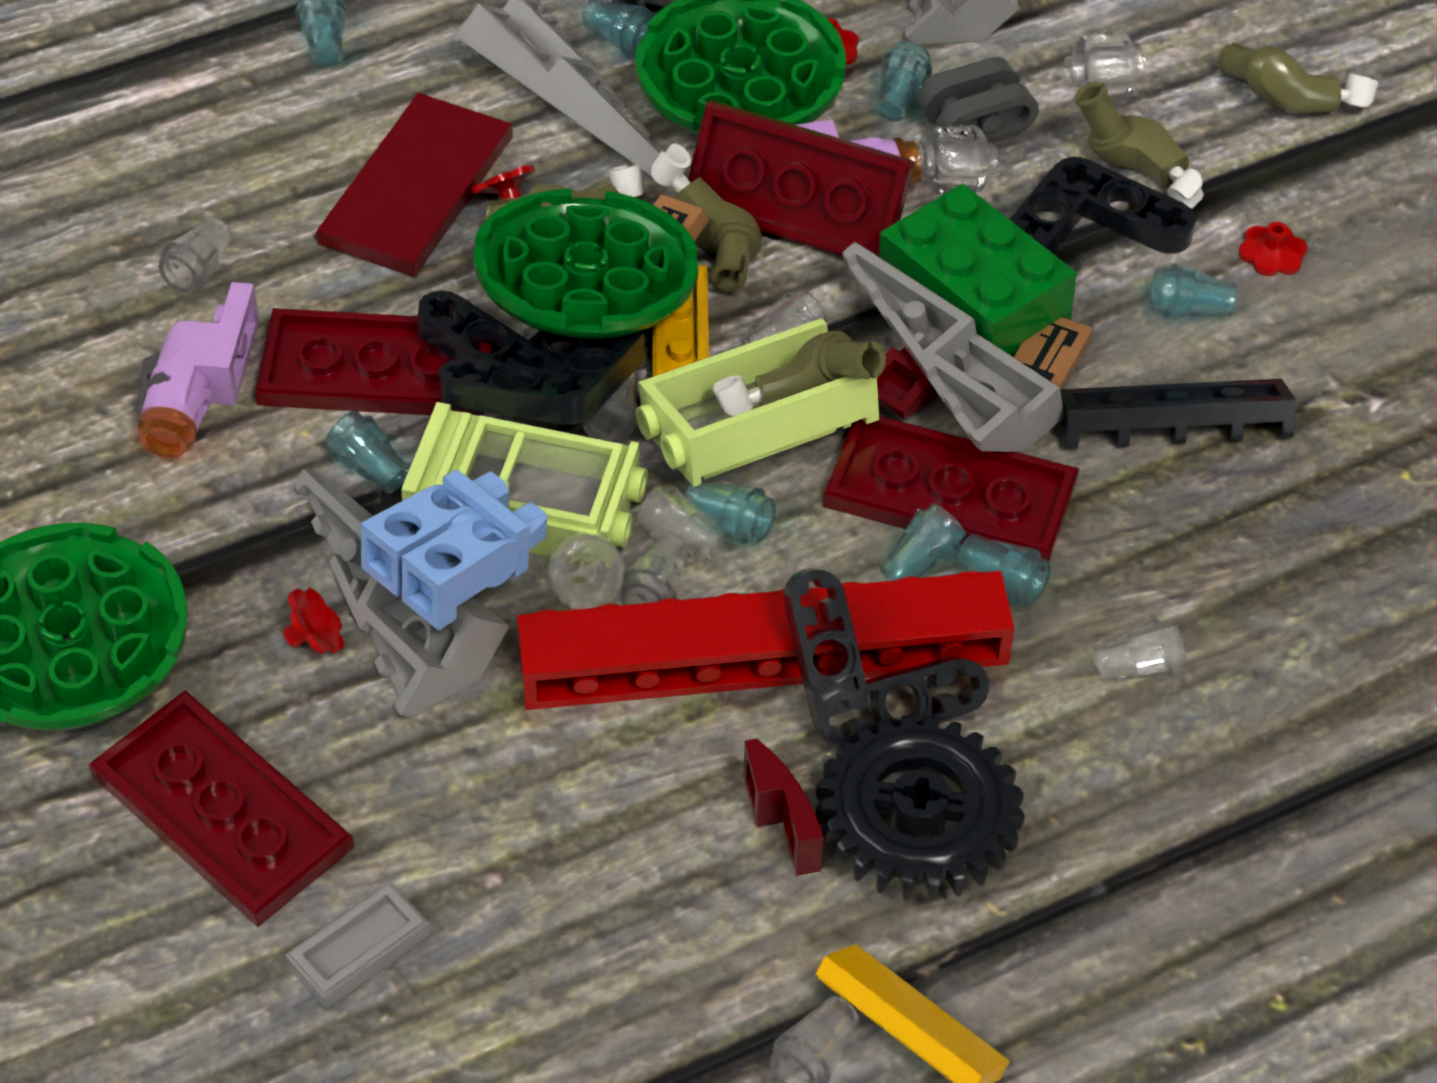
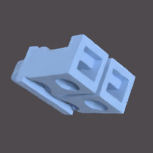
M456 469L443 476V485L436 484L360 523L361 568L396 597L402 594V602L439 631L457 619V606L487 587L495 588L503 584L510 576L516 578L528 571L529 550L547 536V515L532 502L526 503L514 511L509 510L507 507H509L510 491L505 481L492 471L474 480H470Z

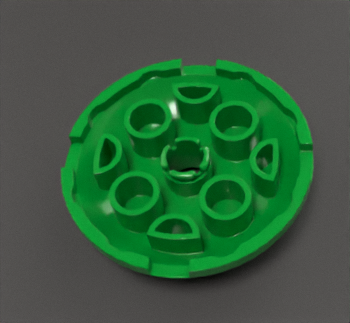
M676 0L659 11L648 22L647 33L640 45L637 44L636 48L637 79L649 103L665 119L697 136L699 135L706 102L711 100L794 125L814 122L834 102L841 90L845 76L846 56L843 42L838 32L824 15L801 0Z
M572 188L543 191L524 196L504 205L491 214L483 222L476 234L473 266L477 279L487 296L516 320L532 328L554 335L580 339H605L626 336L646 330L679 310L691 295L698 279V250L692 236L680 222L667 212L646 201L611 191H605V199L580 197L572 199ZM544 202H548V203L552 204V205H550V206H545V207H544V206H540V205H541L542 203H544Z
M60 523L24 531L0 542V722L39 731H60L87 727L111 719L129 710L144 700L162 683L175 665L183 648L188 627V607L180 577L173 565L156 547L147 541L141 545L133 540L119 536L115 527L94 523ZM69 634L70 638L64 640L63 636Z

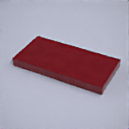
M417 93L316 230L318 244L416 277L473 195L471 188L482 182L512 139V123Z
M711 100L706 102L688 180L691 183L696 178L701 177L723 201L734 204L750 213L757 221L760 231L843 256V251L856 242L879 257L880 232L901 220L916 161Z
M273 308L255 390L257 406L431 416L436 402L444 403L441 399L438 370L443 364L453 359L424 341L418 335L416 330L417 316ZM478 341L472 344L475 349L481 352L493 353L494 343L489 341ZM451 406L452 411L467 412L477 416H484L485 413Z
M879 416L878 421L866 424L862 419L852 422L823 494V507L1048 568L1078 480L1080 468L1019 452L980 451L970 439Z
M186 690L89 763L91 775L97 782L257 927L262 925L354 848L353 836Z

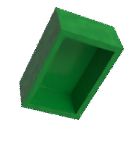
M963 183L880 232L879 258L974 318L977 334L1012 357L1015 356L1022 342L1062 317L1069 320L1072 318L1077 272Z

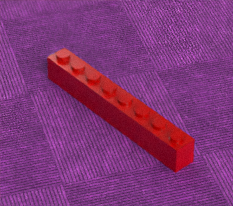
M965 571L957 575L924 578L908 576L892 581L842 583L865 678L885 675L946 657L966 658L977 662L981 667L1009 665L1015 628L1002 571ZM784 588L772 592L750 594L725 593L717 597L684 600L668 598L658 602L630 605L604 604L596 608L565 611L547 609L537 613L517 615L525 710L803 684L784 607ZM809 588L807 594L800 596L801 605L813 607L818 622L817 626H805L807 634L817 629L837 628L835 620L827 622L821 618L819 601L828 598L826 588ZM833 639L821 642L813 653L814 666L823 675H830L836 672L841 667L844 659L841 645Z

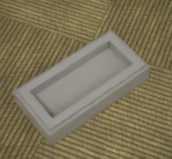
M389 881L284 954L286 965L326 1010L431 935L430 924Z

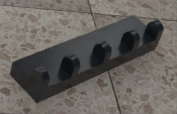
M1282 378L1060 389L1064 412L1062 421L1065 450L1078 449L1079 432L1114 430L1116 447H1129L1130 429L1170 427L1172 444L1186 443L1187 426L1227 424L1229 442L1242 441L1244 423L1277 422V432L1280 439H1291L1294 435L1296 399Z

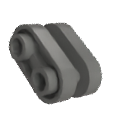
M1001 57L983 59L935 73L925 80L917 94L918 107L927 120L935 125L936 132L946 147L953 152H964L1017 136L1034 123L1039 113V104L1026 86L1019 84L1018 75L1007 60ZM970 130H973V131L976 133V136H977V137H976V140H975V135H974V133H973L972 131H970ZM960 131H967V132H969V134L966 135V136H963V135H961L959 132H960Z

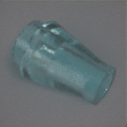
M299 0L295 13L311 51L312 62L320 67L337 65L343 58L342 43L347 13L345 2L343 0Z
M591 0L583 11L582 19L583 24L587 28L597 32L623 54L635 56L637 44L640 45L647 33V24L654 16L646 7L605 2L603 0Z
M901 41L894 44L883 55L876 111L884 119L889 121L903 120L923 83L932 75L931 56L924 47L913 42Z
M1173 263L1169 268L1159 267L1156 270L1151 286L1150 304L1153 311L1163 312L1165 318L1211 314L1231 315L1236 304L1237 287L1235 282L1222 281Z
M357 411L349 412L340 418L327 434L325 444L331 450V458L334 461L378 485L387 494L395 492L404 484L410 467L400 458L373 417L362 416Z
M702 481V485L693 487L691 484L684 499V508L687 513L700 517L741 544H746L749 541L756 543L763 541L771 530L776 513L774 499L766 496L764 490L758 487Z
M931 503L925 511L917 509L888 558L879 566V569L889 581L908 576L921 578L961 550L959 543L966 537V532L958 521L945 509L935 503Z
M971 534L962 544L958 555V564L970 571H1002L1008 601L1012 604H1017L1021 601L1026 604L1034 603L1041 596L1049 581L1051 565L1049 561L1041 557L1038 549L990 540L977 534Z

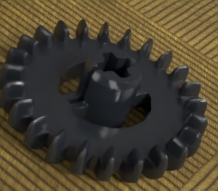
M903 715L901 726L895 727L887 719H881L877 721L876 734L866 728L856 730L854 743L842 742L836 746V758L829 759L823 764L822 773L824 779L816 785L815 795L819 803L816 806L815 814L818 822L825 824L822 829L823 844L830 845L839 842L835 849V862L838 865L857 855L853 872L854 879L857 882L871 869H877V891L879 894L885 891L887 885L894 877L900 878L902 897L905 901L909 900L917 881L924 882L929 899L932 902L938 896L941 879H946L950 883L957 897H960L964 890V872H968L979 886H983L987 879V864L998 871L1002 870L1006 861L1005 850L1013 852L1017 848L1019 840L1017 831L1022 828L1025 819L1023 811L1019 808L1022 805L1024 793L1020 787L1014 785L1016 779L1015 769L1006 764L1000 765L1003 752L997 747H989L982 750L984 736L978 732H973L966 737L960 735L962 724L958 722H951L945 729L939 728L938 719L935 716H927L923 725H917L911 715ZM905 768H928L946 775L958 785L962 793L950 792L948 785L942 777L935 772L925 769H913L905 772L895 783L882 781L890 774ZM877 810L890 812L889 825L882 820ZM946 820L958 822L951 830L944 832Z

